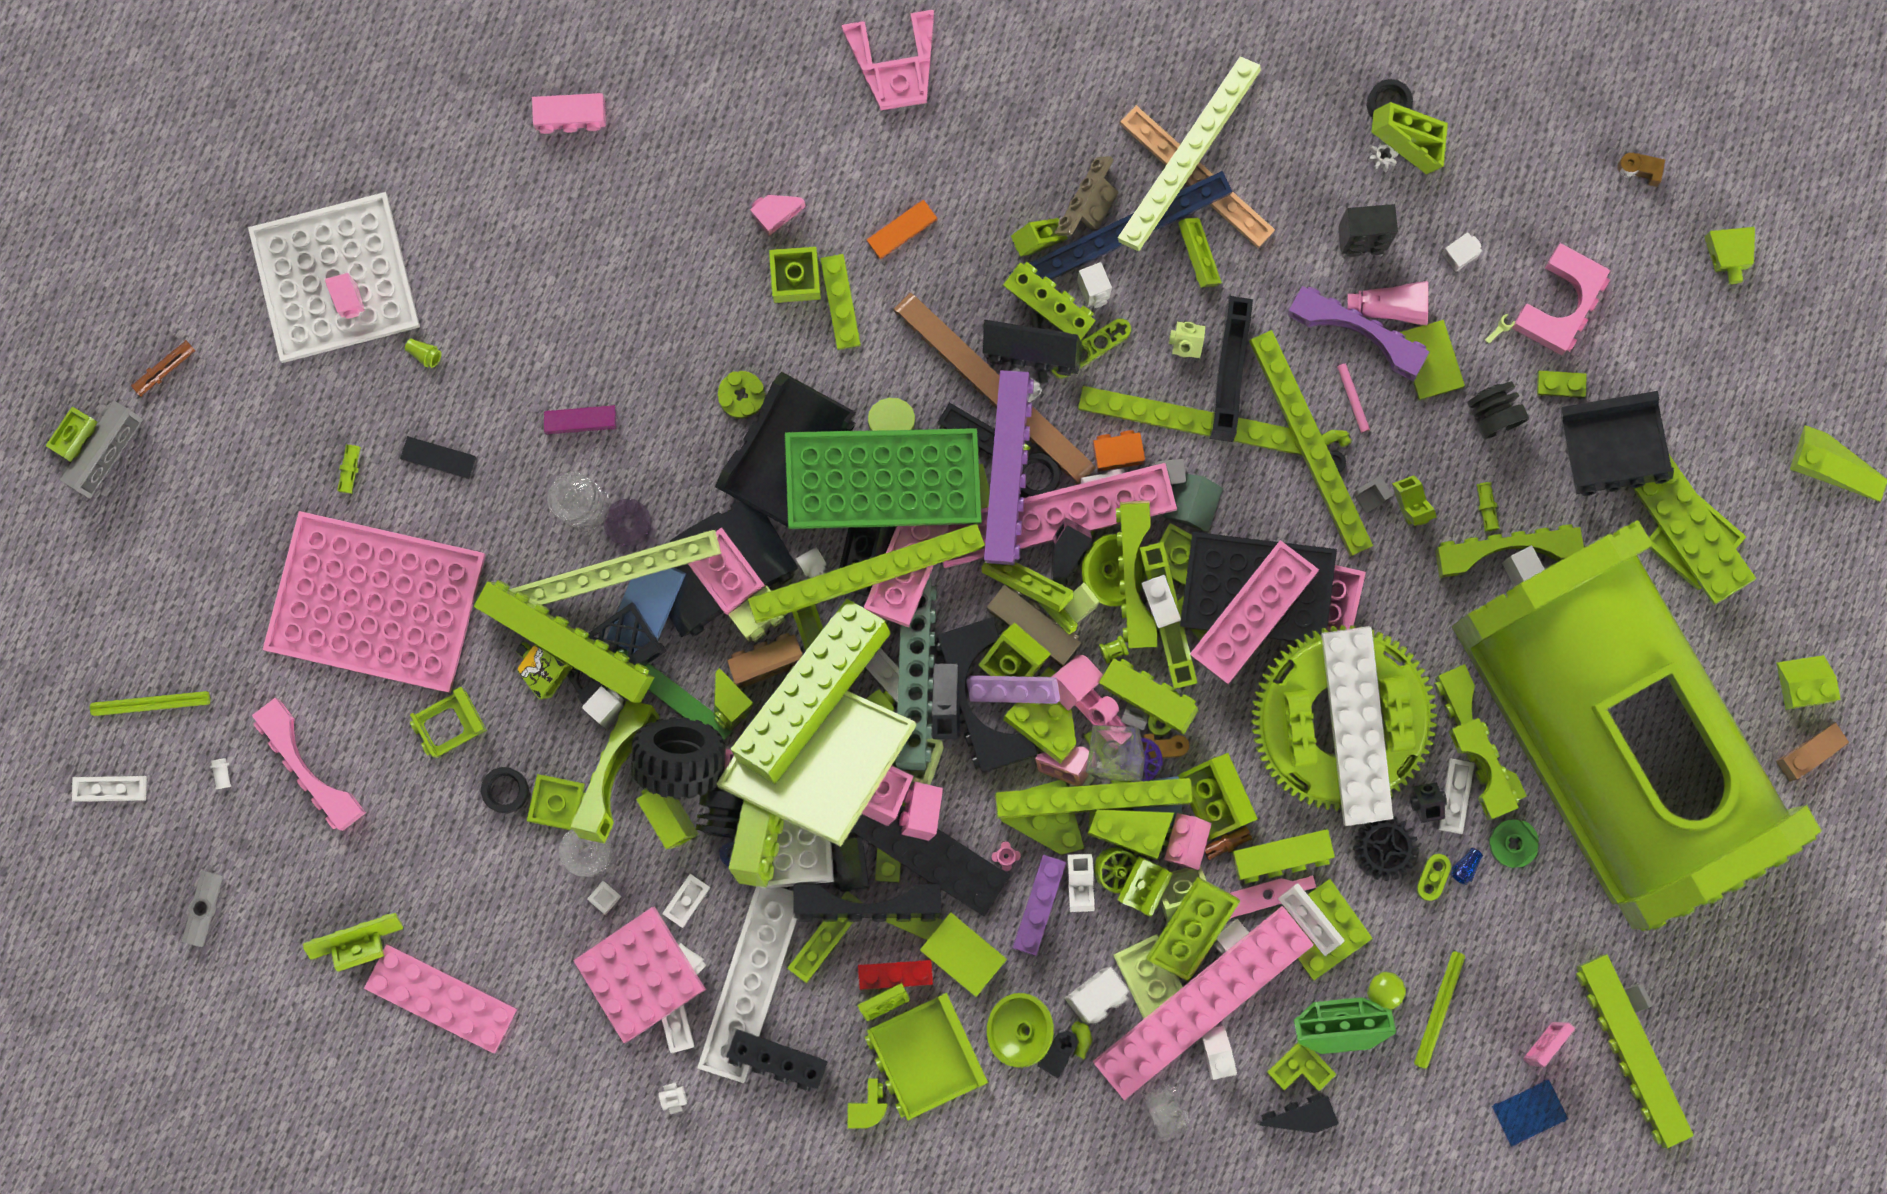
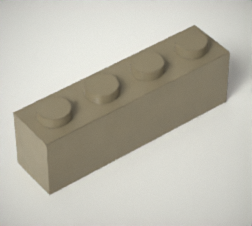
M1004 585L987 606V611L1008 627L1015 622L1051 653L1049 656L1051 660L1063 667L1080 646L1081 642L1078 641L1080 637L1074 632L1067 634L1050 615L1046 617L1040 612L1041 607L1032 600H1029V602L1025 601L1020 597L1022 595L1021 592Z

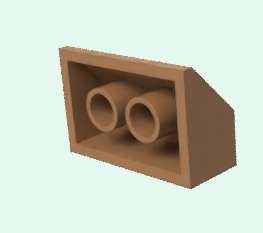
M789 633L776 637L777 641L771 644L762 642L753 646L754 650L745 653L742 650L732 654V659L727 661L736 686L739 689L786 672L792 666H795L803 656L795 634L790 636Z

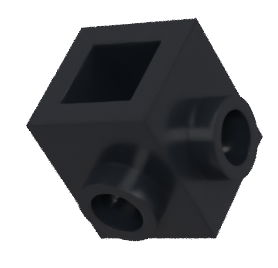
M1437 782L1413 786V797H1410V804L1412 810L1417 811L1421 823L1445 819L1447 798L1445 792L1440 791Z

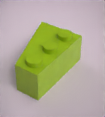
M1392 102L1374 110L1372 133L1426 175L1444 167L1448 123Z
M1096 810L1087 835L1156 860L1158 859L1174 813Z

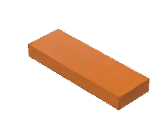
M923 199L866 239V241L881 260L935 222L937 217Z

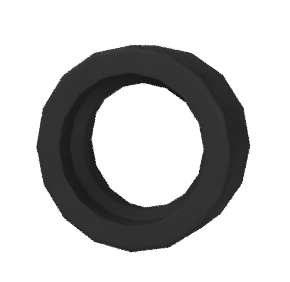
M1395 79L1382 80L1374 85L1367 98L1366 106L1368 114L1372 119L1374 110L1378 109L1376 98L1382 91L1394 90L1399 93L1403 99V107L1412 109L1413 104L1410 89L1406 84Z
M1043 453L1029 454L1027 464H1023L1022 473L1030 464L1042 463L1049 468L1051 481L1046 488L1041 490H1033L1026 485L1025 488H1021V493L1026 497L1055 491L1060 481V470L1057 463L1050 456Z
M510 767L493 769L485 776L481 783V796L484 803L498 813L509 814L515 812L525 804L528 798L529 787L526 779L520 772ZM502 776L513 778L519 787L517 798L512 803L506 805L497 803L491 795L493 782Z

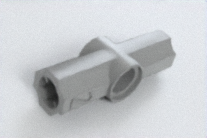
M201 871L194 899L189 904V917L181 942L204 947L212 916L216 912L215 904L223 880L222 875ZM202 902H205L207 905V911L204 915H200L198 912V906Z

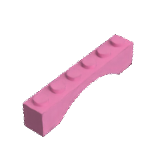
M274 698L252 715L256 720L253 723L256 729L262 735L265 733L270 739L268 744L276 754L278 752L281 753L284 757L282 761L284 766L290 772L294 771L299 777L296 780L304 791H310L313 795L311 801L318 810L323 809L328 815L325 819L333 829L338 828V830L343 831L366 813L351 793L327 786L307 768L296 746L294 717L281 700Z

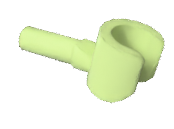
M1505 314L1500 319L1496 330L1485 339L1488 344L1503 331H1509L1513 327L1515 321L1511 325L1504 323V319H1506L1508 314Z

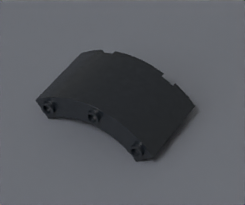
M781 371L771 384L761 406L763 410L756 422L753 421L743 438L744 444L741 449L734 452L721 470L715 488L788 527L785 432L852 431L856 424L853 422L856 412Z
M741 501L731 505V509L723 514L717 512L670 540V542L723 528L765 586L768 587L777 582L780 585L792 579L791 574L798 569L769 518ZM685 564L675 567L686 573L668 615L681 638L689 634L692 637L700 634L705 630L703 626L723 613V610L691 567Z

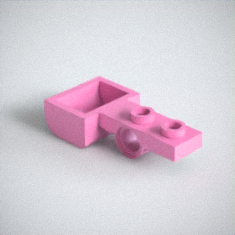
M1076 655L1052 676L1057 678L1060 695L1059 702L1068 711L1075 705L1108 742L1117 749L1134 733L1125 723L1121 722L1120 717L1117 715L1119 712L1117 702L1108 696L1101 698L1094 690L1103 674L1086 656Z

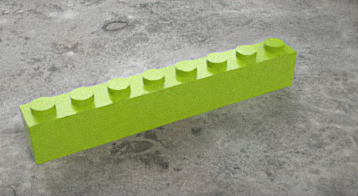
M497 580V582L487 581L473 607L631 702L641 703L655 678L648 674L650 671L648 668L638 663L636 666L628 662V656L618 651L613 653L608 650V644L598 639L593 641L588 638V632L578 627L573 629L568 626L570 622L563 617L557 615L555 618L548 614L550 611L548 608L540 604H536V606L528 602L530 599L528 596L520 592L516 594L509 590L510 586L500 580Z
M1190 778L995 793L996 819L1094 812L1096 810L1189 805L1193 802Z
M1608 954L1598 956L1577 966L1579 972L1576 973V977L1582 987L1586 986L1589 995L1586 997L1591 1008H1596L1600 1017L1597 1018L1599 1026L1609 1034L1611 1039L1608 1041L1610 1049L1614 1054L1618 1053L1621 1072L1625 1077L1629 1076L1632 1083L1629 1086L1630 1091L1636 1100H1640L1643 1106L1640 1111L1646 1122L1650 1121L1654 1131H1651L1655 1143L1657 1145L1661 1144L1663 1148H1670L1693 1137L1694 1134Z

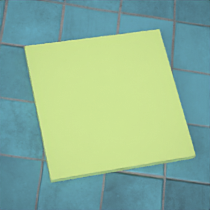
M846 691L776 784L739 763L735 756L716 784L719 788L841 846L912 734L916 723Z

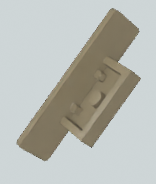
M1111 156L1097 157L1091 163L1090 170L1081 181L1080 188L1075 197L1071 199L1065 215L1059 220L1055 231L1058 236L1072 235L1080 220L1090 230H1098L1119 193L1104 179L1114 161Z

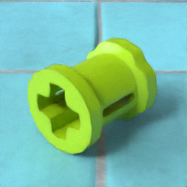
M1121 635L1117 637V640L1105 645L1103 643L1098 644L1106 664L1110 663V660L1113 658L1129 655Z

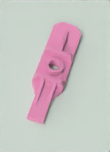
M1309 876L1295 881L1280 878L1231 892L1229 894L1239 898L1240 903L1230 918L1282 904L1278 898L1297 883L1304 891L1316 888L1314 877ZM1265 890L1272 892L1271 899L1267 900L1263 897Z

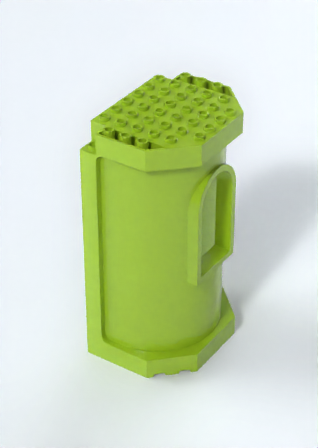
M1639 520L1615 531L1613 535L1609 534L1516 585L1507 591L1508 597L1504 594L1499 595L1480 608L1470 612L1451 627L1612 905L1618 904L1632 930L1641 929V931H1649L1667 924L1666 920L1670 918L1684 917L1695 911L1694 907L1717 902L1723 898L1721 893L1734 892L1745 886L1744 880L1748 881L1752 878L1755 880L1767 873L1766 868L1769 869L1773 866L1776 868L1789 861L1787 856L1790 857L1802 851V846L1817 839L1816 835L1822 832L1807 805L1787 809L1638 558L1639 554L1652 547L1653 544ZM1664 677H1667L1720 767L1724 778V794L1721 803L1711 815L1699 821L1679 818L1664 807L1607 710Z

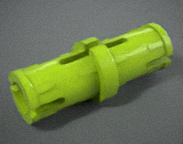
M345 445L344 459L339 467L341 473L337 488L338 492L349 494L353 492L355 475L359 471V468H357L361 450L359 446Z
M1484 482L1477 484L1476 488L1480 503L1478 509L1483 517L1484 532L1499 530L1500 526L1496 511L1498 505L1494 501L1492 483Z

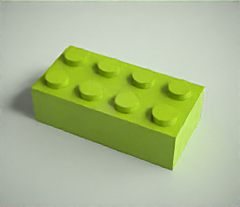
M745 800L742 806L729 870L739 884L767 888L768 881L773 878L774 866H772L773 858L778 855L779 843L777 839L778 834L783 832L784 820Z

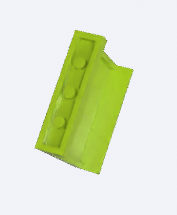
M947 993L867 1030L868 1035L865 1036V1040L870 1050L875 1048L878 1054V1058L875 1059L880 1072L885 1071L889 1080L885 1083L890 1094H896L899 1103L895 1105L901 1118L906 1116L909 1121L926 1111L988 1083Z

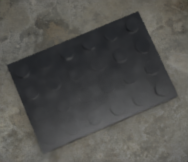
M1192 532L1180 627L1209 631L1278 542ZM1285 543L1318 568L1319 571L1266 638L1296 642L1295 639H1298L1304 643L1305 634L1312 639V631L1318 632L1321 636L1322 628L1327 629L1337 549Z

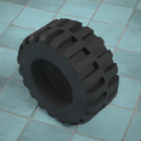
M669 717L667 720L662 718L654 723H647L633 737L632 776L641 788L647 789L651 794H659L660 797L664 798L668 796L674 797V799H681V797H687V799L694 798L695 795L702 796L716 788V783L724 772L725 741L717 730H714L709 724H703L702 721H693L690 718L684 717L683 719Z

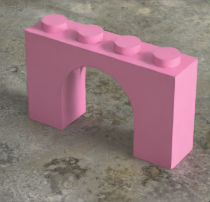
M1560 243L1545 269L1573 285L1578 295L1576 311L1570 316L1557 318L1526 304L1512 329L1562 356L1566 350L1570 352L1577 341L1574 336L1577 330L1581 332L1588 321L1585 318L1588 310L1592 312L1599 301L1596 298L1599 290L1603 292L1610 281L1607 278L1610 270Z

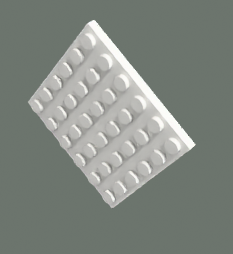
M386 192L248 227L278 355L282 363L420 328ZM349 273L358 284L365 311L360 312L359 316L354 318L341 317L335 308L325 279Z

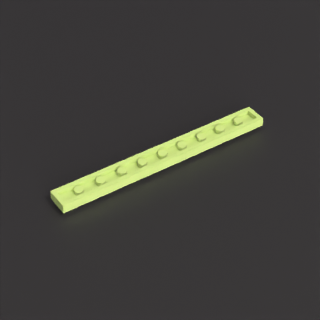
M1239 57L1118 236L1119 243L1140 251L1260 73L1261 67L1259 64Z
M711 530L509 590L515 594L520 592L530 598L528 602L535 606L536 604L543 606L721 554L716 531Z

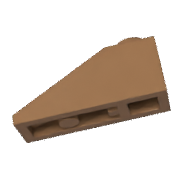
M1835 722L1776 762L1789 781L1797 780L1839 751L1849 741Z

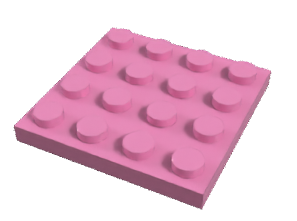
M651 907L573 960L623 1043L629 1042L706 990L655 907Z

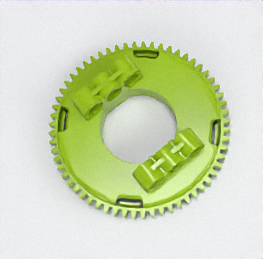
M1341 625L1340 630H1346V626ZM1350 625L1349 629L1356 628L1355 626ZM1331 626V632L1338 630L1335 626ZM1322 628V633L1328 632L1327 629ZM1372 629L1390 794L1393 797L1391 791L1393 788L1400 792L1398 784L1402 783L1407 786L1408 783L1405 778L1407 776L1414 778L1411 771L1413 769L1420 771L1416 764L1418 761L1425 763V760L1421 757L1422 753H1430L1425 749V746L1433 745L1428 740V736H1435V733L1430 731V727L1437 726L1436 723L1431 721V718L1437 717V714L1431 712L1430 709L1437 707V705L1429 702V700L1435 698V695L1427 693L1433 688L1429 684H1424L1429 680V677L1420 676L1425 670L1421 667L1416 669L1420 662L1418 660L1411 661L1414 656L1412 653L1404 655L1407 648L1401 646L1398 649L1400 644L1398 641L1394 640L1391 643L1392 638L1388 635L1383 639V633L1377 632L1374 636V630ZM1312 631V639L1305 634L1304 643L1295 639L1296 648L1287 645L1290 651L1288 654L1280 651L1283 659L1274 658L1273 660L1277 664L1276 667L1268 666L1271 674L1262 675L1267 680L1266 684L1258 683L1263 688V691H1256L1255 694L1260 697V701H1253V704L1258 706L1259 709L1251 711L1252 714L1258 716V719L1251 720V723L1258 725V728L1252 729L1254 734L1259 735L1253 740L1255 743H1261L1260 746L1256 747L1257 752H1264L1259 758L1261 761H1267L1264 764L1266 769L1273 768L1269 775L1271 777L1277 776L1275 782L1278 785L1283 783L1282 788L1285 791L1291 787L1289 794L1294 796L1298 793V800L1302 801L1306 797L1305 802L1308 805H1311L1313 800H1315L1314 805L1317 808L1323 802V807L1326 810H1329L1332 804L1333 809L1338 811L1341 805L1336 756L1335 754L1322 751L1315 744L1316 738L1314 737L1312 722L1314 717L1311 705L1319 693L1327 688L1322 636L1318 632ZM1384 651L1393 656L1399 663L1402 662L1404 665L1399 666L1391 658L1386 656L1384 654ZM1292 660L1294 668L1288 673L1284 681L1279 684L1273 682L1274 679L1279 681L1283 673L1291 665L1288 661ZM1290 773H1293L1301 781L1308 784V790L1304 788L1303 784L1294 779Z

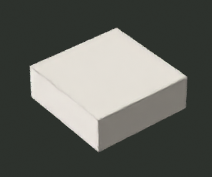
M602 881L587 900L606 915L622 896L606 882Z

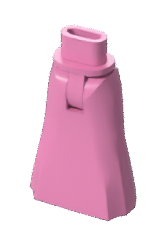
M1428 281L1362 291V296L1361 291L1358 294H1348V310L1351 308L1361 312L1363 316L1369 318L1393 319L1427 325Z

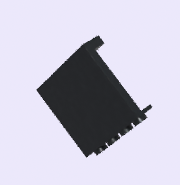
M1658 391L1561 407L1562 424L1576 495L1590 496L1595 494L1596 491L1602 490L1614 492L1626 486L1638 488L1650 482L1663 484L1668 482L1669 479H1673L1674 468L1671 467L1659 408L1660 399Z

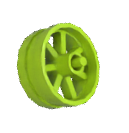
M1111 847L1102 851L1094 864L1096 881L1110 892L1121 893L1125 884L1118 886L1119 879L1123 878L1127 881V871L1133 869L1137 858L1132 853L1119 847ZM1123 853L1121 859L1117 863L1115 854ZM1110 857L1111 862L1108 865H1106L1105 862ZM1129 857L1132 865L1123 866ZM1102 869H1107L1109 873L1102 877ZM1113 877L1112 887L1106 885L1105 882Z

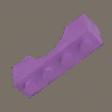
M1046 855L1042 856L1013 949L1034 956L1037 955L1066 865L1065 861Z

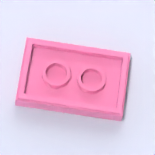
M720 528L716 531L721 554L691 562L688 565L723 612L728 615L764 588L765 584L723 528Z
M1552 1022L1524 1056V1061L1530 1066L1545 1067L1575 1030V1027L1570 1023Z

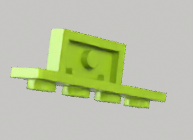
M396 913L386 914L380 918L362 922L356 926L338 930L320 938H314L303 943V949L311 960L332 953L334 968L339 972L384 957L381 936L402 930L403 925Z

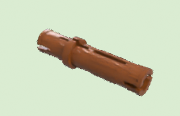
M184 340L181 345L152 369L149 367L146 370L147 373L132 384L131 387L140 397L143 396L156 383L160 384L163 377L196 350L187 340Z

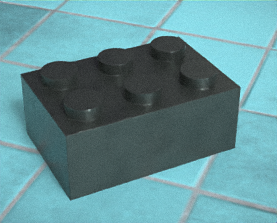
M1395 204L1347 208L1338 226L1341 254L1347 253L1348 257L1360 256L1361 252H1371V255L1384 254L1398 233Z

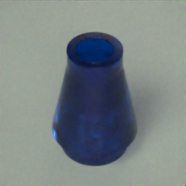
M1470 848L1452 867L1451 876L1463 885L1472 882L1483 854L1475 848Z

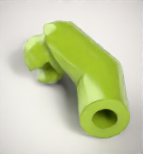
M1330 430L1322 434L1326 446L1338 441L1341 447H1345L1352 442L1349 437L1350 434L1344 430Z
M1077 1021L1071 1028L1072 1033L1076 1034L1079 1041L1073 1054L1084 1059L1093 1038L1089 1026Z

